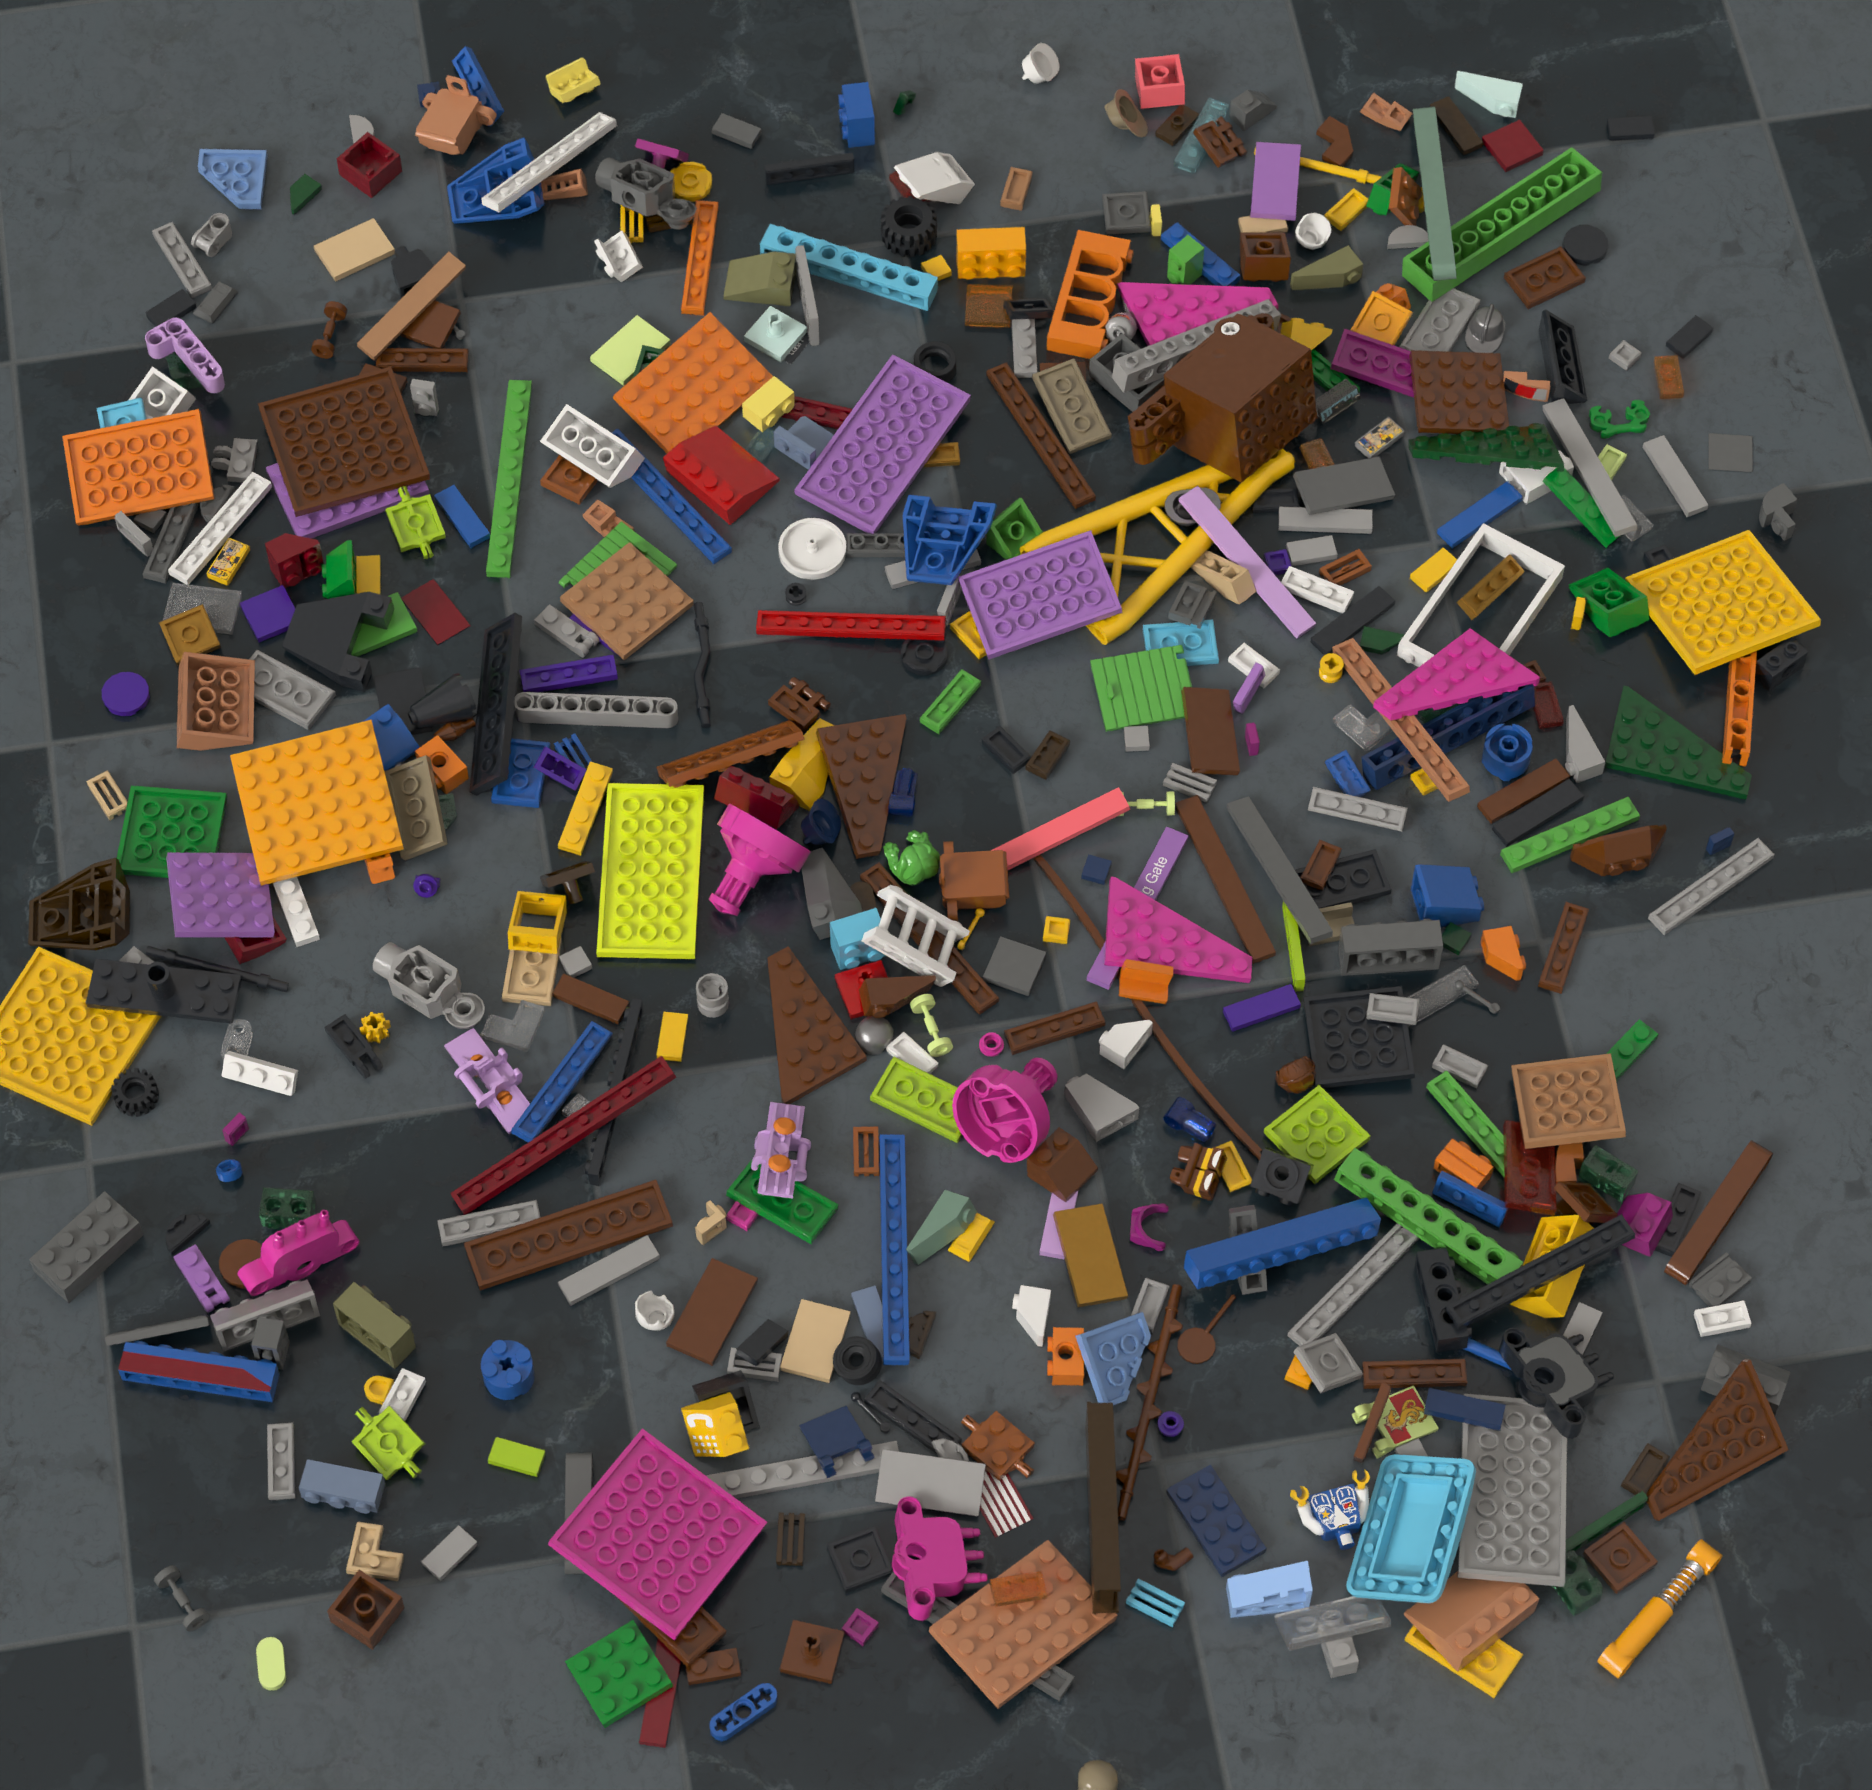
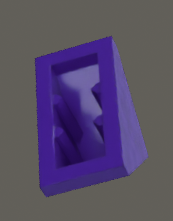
M544 747L533 767L547 777L573 790L577 789L587 770L547 747Z

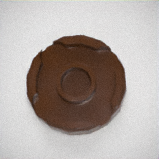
M250 1239L237 1240L229 1244L222 1251L219 1259V1269L225 1282L236 1286V1288H246L238 1277V1271L244 1265L261 1257L262 1245Z

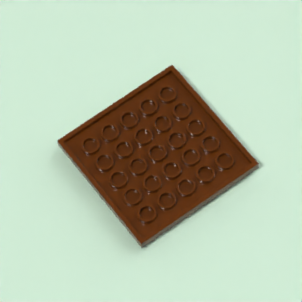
M391 366L258 403L259 411L296 517L430 480L427 465Z

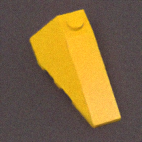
M821 718L804 734L805 740L799 741L798 745L792 747L769 776L771 785L794 795L800 804L799 806L810 811L813 803L824 795L829 775L816 731L818 728L834 725Z

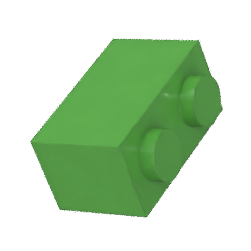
M1189 235L1169 250L1167 278L1172 284L1190 285L1202 275L1204 247Z

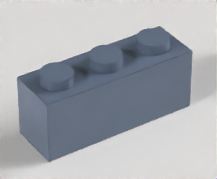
M307 1459L299 1491L301 1497L310 1503H319L321 1501L329 1503L335 1508H344L346 1506L354 1508L360 1513H369L370 1511L377 1513L385 1481L383 1474Z

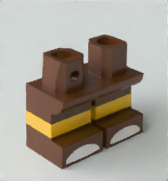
M1194 1143L1193 1147L1181 1146L1178 1152V1160L1187 1163L1185 1170L1176 1167L1172 1169L1170 1174L1171 1182L1181 1186L1185 1193L1212 1201L1219 1183L1218 1178H1221L1227 1161L1224 1149L1216 1147L1210 1149L1198 1143Z

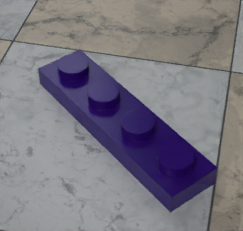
M614 655L520 670L523 692L538 693L618 679Z

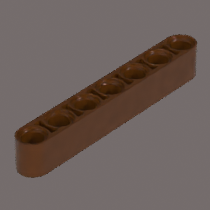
M1752 1140L1748 1143L1668 1262L1664 1273L1684 1285L1689 1283L1767 1167L1773 1152Z

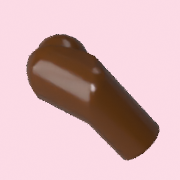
M1187 1547L1176 1555L1167 1554L1163 1549H1159L1154 1553L1153 1558L1157 1567L1175 1571L1193 1558V1554Z

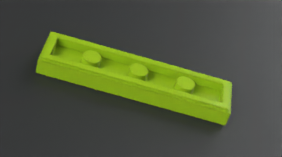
M1283 901L1282 909L1293 987L1295 992L1304 991L1305 973L1298 923Z

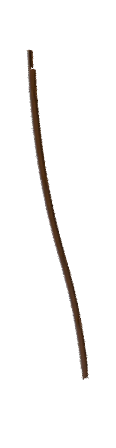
M1041 854L1032 858L1064 897L1101 951L1105 940L1076 898ZM1120 970L1116 975L1118 980L1120 978ZM1130 998L1142 1018L1153 1022V1034L1196 1091L1235 1136L1260 1160L1262 1149L1235 1122L1203 1085L1161 1030L1142 1000Z

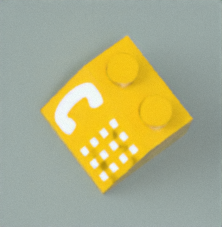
M730 1392L681 1408L694 1456L726 1457L749 1449L737 1403Z

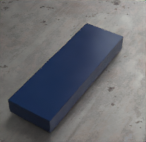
M1429 1388L1424 1414L1500 1431L1506 1405Z

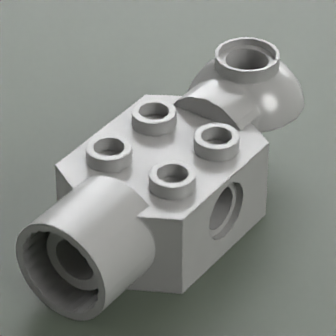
M389 942L377 953L373 961V971L388 980L392 994L396 998L430 1019L444 1014L446 1020L452 1026L459 1029L472 1028L481 1021L485 1009L482 999L473 993H460L461 979L457 968L420 945L406 951L393 942Z

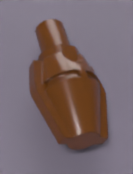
M473 718L463 722H449L433 735L434 737L438 735L443 741H454L466 733V730L475 727L476 724Z

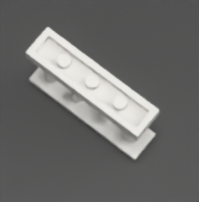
M889 885L878 891L877 896L887 902L879 926L865 932L862 942L921 976L935 975L936 981L934 984L939 987L954 981L956 972L951 970L947 963L954 942L968 936L970 931L962 927L959 922L950 920L906 894L900 887ZM895 907L906 912L898 938L891 935L888 931ZM915 918L926 924L918 950L908 943ZM935 930L946 936L938 961L932 959L927 954Z

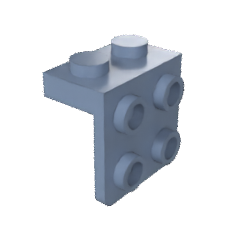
M803 416L788 431L778 426L774 431V447L809 470L834 435Z

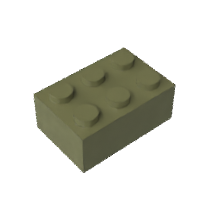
M353 1282L333 1303L338 1324L394 1369L416 1348L410 1321L402 1315L398 1317L394 1314L391 1306L385 1301L379 1302L375 1299L372 1291L366 1286L360 1287Z

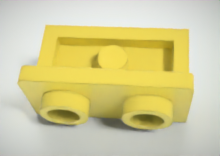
M580 58L546 75L551 95L562 103L570 102L576 96L590 92L594 87L601 84L599 77L588 69L584 58Z

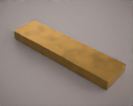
M1509 554L1456 603L1473 620L1525 571Z

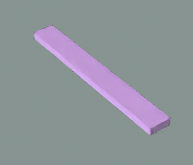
M1196 486L1179 498L1181 505L1231 562L1249 570L1256 592L1296 639L1315 627L1316 622L1199 486Z

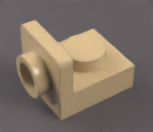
M711 1200L706 1203L707 1214L710 1217H704L695 1227L697 1240L702 1245L727 1228V1215L720 1205L715 1206Z

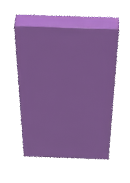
M1256 142L1251 218L1296 219L1301 145Z

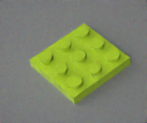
M1320 1085L1264 1128V1134L1283 1153L1314 1164L1309 1178L1314 1184L1346 1160L1354 1148L1359 1149L1370 1140V1135Z

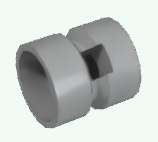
M714 973L702 976L696 984L698 1009L707 1017H719L727 1011L729 1006L727 982L722 976Z

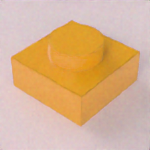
M1295 1355L1285 1375V1380L1308 1390L1312 1380Z

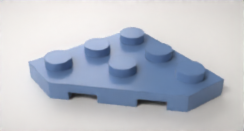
M200 149L198 171L239 209L262 208L267 165L266 150Z
M1143 1312L1076 1335L1098 1403H1113L1115 1405L1126 1401L1130 1392L1128 1389L1131 1381L1136 1377L1142 1361L1141 1355L1151 1338Z

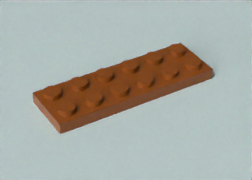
M791 720L657 766L656 768L658 775L669 787H681L688 780L706 778L711 772L717 770L719 772L725 771L731 765L739 762L741 764L749 763L756 756L774 754L776 749L794 747L799 744V741L805 739L802 730Z

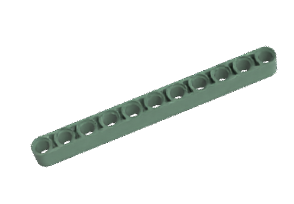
M1435 106L1413 109L1433 280L1456 279V266Z

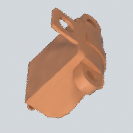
M448 75L446 77L448 89H441L437 94L428 93L425 96L423 105L428 110L417 126L415 135L419 138V142L429 149L452 155H462L467 150L475 132L480 129L482 124L492 125L497 114L493 109L482 106V102L476 96L470 95L465 79ZM452 82L459 83L463 90L455 88Z

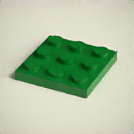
M634 1620L565 1661L604 1728L673 1687L671 1680Z

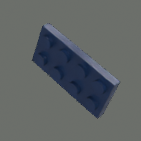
M1211 1464L1166 1489V1494L1221 1577L1266 1553L1267 1548Z

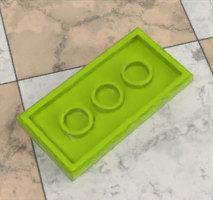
M893 1057L872 1092L870 1101L956 1143L962 1137L955 1122L952 1109L953 1097L958 1087L901 1059Z

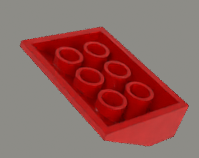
M716 425L680 442L663 457L667 473L729 525L736 521L780 481L779 477Z

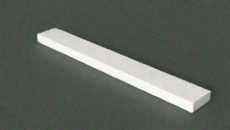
M599 112L481 198L482 205L497 212L502 211L617 126L616 119Z

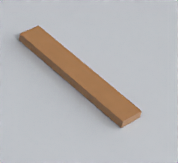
M448 252L357 343V347L371 359L375 360L466 269V265L452 253Z

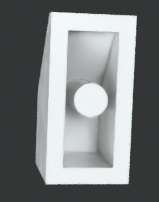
M1143 1020L1114 1025L1109 1032L1106 1030L1100 1037L1099 1054L1125 1069L1151 1036L1153 1022Z
M1021 1285L1019 1294H1014L1012 1309H1017L1016 1319L1036 1345L1043 1346L1051 1301V1290Z

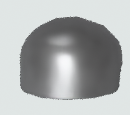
M868 1016L859 1023L855 1032V1041L864 1053L870 1055L881 1054L893 1039V1028L888 1020L884 1018Z

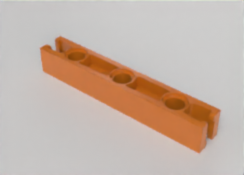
M1757 651L1729 661L1722 763L1725 764L1732 763L1731 755L1733 749H1740V754H1742L1739 762L1740 766H1746L1749 758Z

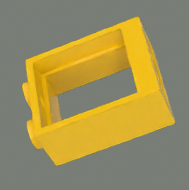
M517 891L508 929V949L557 954L567 913L566 896ZM523 913L557 916L554 929L520 926Z

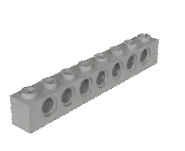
M1267 299L1115 359L1112 378L1123 393L1164 378L1163 374L1214 333V327L1220 320L1233 317L1236 314L1248 317L1249 315L1255 316L1266 313L1273 317L1274 330L1277 331L1281 314L1271 301Z

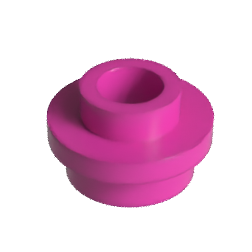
M987 1033L979 1041V1049L986 1056L994 1057L1003 1051L1004 1041L996 1033ZM994 1044L996 1047L989 1048L987 1045Z

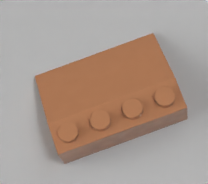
M190 652L183 653L179 664L177 748L201 751L253 744L255 660Z
M1457 1571L1448 1578L1443 1593L1437 1601L1433 1603L1417 1602L1404 1612V1615L1448 1663L1459 1672L1491 1647L1498 1639H1501L1533 1614L1539 1598L1525 1583L1458 1578Z

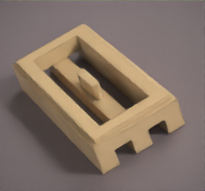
M108 770L86 781L109 820L114 819L113 816L116 814L118 816L122 815V811L126 810L128 802ZM106 778L111 788L117 795L118 799L122 803L121 805H117L114 798L112 797L107 787L103 783V779ZM95 783H98L99 787L105 794L106 798L113 807L112 810H110L107 804L105 803L104 799L95 787Z

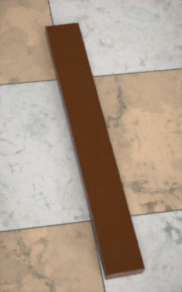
M1006 362L987 370L986 376L1073 507L1077 509L1095 501L1096 495L1008 363Z
M1198 795L1176 802L1175 808L1248 955L1252 957V963L1254 964L1276 956V951Z
M880 862L860 875V880L872 887L874 896L884 907L887 901L877 896L878 891L889 885L900 887L903 890ZM895 907L893 917L902 926L906 912ZM915 918L910 937L919 946L926 924ZM937 930L934 931L927 952L929 957L936 961L939 959L946 938ZM953 946L947 966L956 972L955 979L951 983L980 1015L998 1003L999 997Z

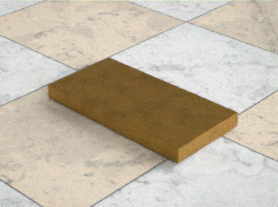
M1103 1203L1055 1211L1053 1218L1077 1306L1084 1307L1127 1299L1128 1294Z

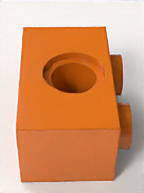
M438 735L415 750L416 759L425 755L431 758L436 788H440L445 794H448L469 779L467 766Z
M1053 1327V1337H1048L1047 1352H1052V1360L1047 1361V1376H1052V1385L1083 1386L1084 1360L1076 1335L1084 1333V1328ZM1066 1353L1072 1357L1070 1359H1062L1060 1355Z

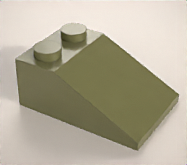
M769 252L730 260L723 300L791 306L796 278L795 254Z

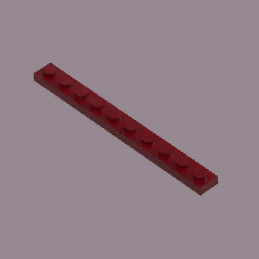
M660 1056L451 1192V1196L464 1215L470 1213L676 1078L674 1072L664 1058Z

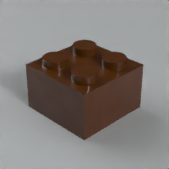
M359 1569L327 1612L331 1623L373 1650L405 1607L400 1595Z

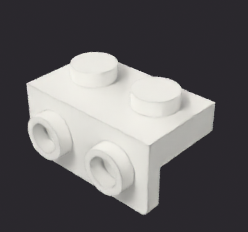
M622 230L605 243L599 239L594 241L598 248L596 253L605 262L606 266L604 269L611 278L615 277L620 282H623L643 267L626 233Z

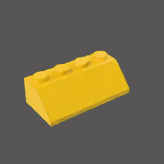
M1579 1215L1542 1217L1522 1266L1594 1228ZM1584 1265L1510 1303V1305L1543 1318L1564 1317Z

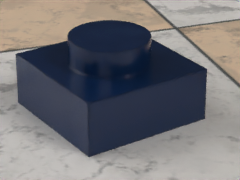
M439 82L417 85L420 107H424L423 100L428 93H438L440 90Z

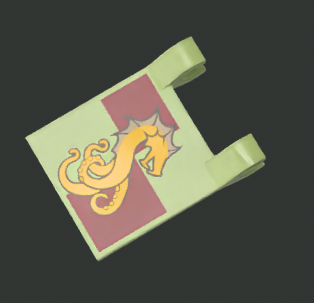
M1414 1385L1389 1395L1377 1426L1383 1439L1374 1443L1376 1447L1372 1448L1376 1459L1386 1455L1396 1447L1438 1431L1439 1428L1432 1416L1424 1414L1425 1404ZM1374 1402L1361 1404L1354 1408L1355 1413L1352 1414V1417L1356 1424L1368 1419Z

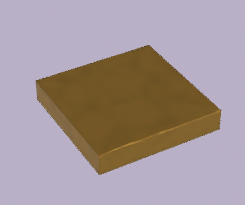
M203 604L159 622L177 666L180 664L184 652L207 654L221 648Z

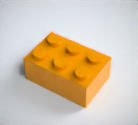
M1025 227L957 230L956 259L958 279L1016 278L1025 276Z

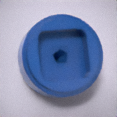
M233 1159L225 1160L216 1167L218 1179L223 1182L234 1181L243 1173L240 1162Z

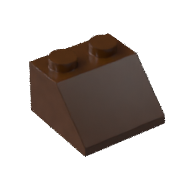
M1240 232V268L1243 280H1288L1291 256L1285 233Z
M1060 1127L1027 1158V1176L1064 1202H1067L1098 1171V1167L1079 1140Z

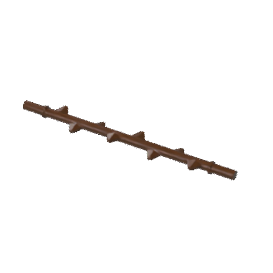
M1177 1284L1172 1285L1168 1306L1165 1307L1166 1314L1160 1338L1149 1343L1147 1347L1155 1354L1149 1381L1137 1384V1390L1145 1396L1138 1426L1126 1431V1435L1134 1440L1128 1468L1116 1471V1478L1124 1484L1123 1489L1120 1490L1121 1497L1117 1509L1118 1520H1126L1130 1500L1134 1495L1133 1488L1139 1464L1149 1462L1152 1458L1143 1449L1150 1420L1162 1414V1411L1154 1406L1160 1377L1170 1375L1173 1372V1369L1164 1362L1170 1336L1172 1333L1183 1328V1325L1175 1319L1176 1314H1178L1177 1308L1182 1291V1286Z

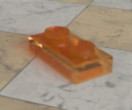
M1678 355L1655 357L1654 367L1660 399L1683 398L1684 388Z

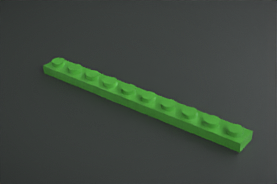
M509 380L486 569L487 577L510 578L532 381Z

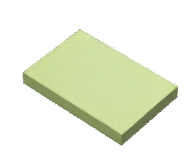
M636 315L591 355L590 360L624 386L633 378L642 345L665 350L671 343L668 337Z

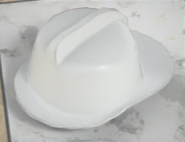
M1039 43L1023 59L1022 68L1025 74L1022 79H1029L1033 83L1038 84L1044 81H1051L1058 73L1059 61L1050 46L1045 43Z

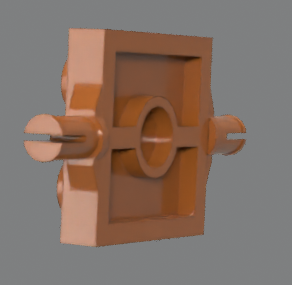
M995 1411L986 1421L980 1424L970 1417L969 1414L963 1418L961 1423L970 1429L972 1433L962 1443V1448L977 1463L986 1464L985 1469L1000 1481L1007 1473L1015 1469L1020 1471L1026 1478L1033 1474L1034 1469L1023 1460L1034 1448L1035 1443L999 1412Z

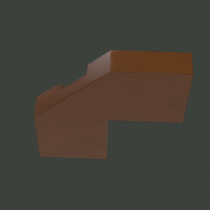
M1329 116L1317 129L1316 135L1331 143L1330 147L1322 154V160L1329 164L1343 167L1353 156L1348 126Z

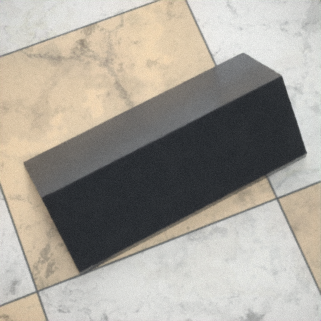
M1544 310L1541 315L1539 336L1547 380L1550 381L1551 402L1564 398L1567 404L1584 403L1588 400L1574 326L1548 310Z

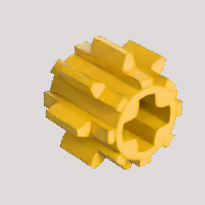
M370 1012L369 1016L361 1018L363 1026L360 1027V1033L366 1036L368 1043L373 1041L380 1043L383 1038L389 1037L387 1029L391 1027L390 1020H385L383 1013L373 1014V1012Z

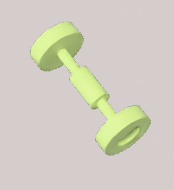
M1174 791L1166 792V801L1137 799L1136 802H1127L1129 806H1137V809H1154V806H1166L1167 816L1175 815Z
M923 994L914 998L910 1002V1007L913 1013H924V1021L929 1034L934 1037V1041L928 1045L927 1049L930 1056L939 1057L949 1053L953 1049V1044L948 1037L939 1038L937 1034L939 1030L934 1017L928 1012L935 1006V1000L933 995Z

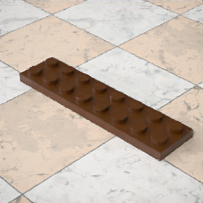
M653 1180L465 1242L464 1247L479 1289L483 1290L673 1227V1222L657 1180Z

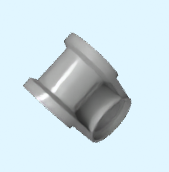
M223 213L212 215L195 232L191 245L194 248L202 249L209 257L215 256L220 248L232 237L228 216Z

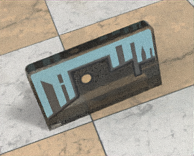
M1346 378L1316 399L1317 418L1322 424L1361 399L1356 385L1352 386Z

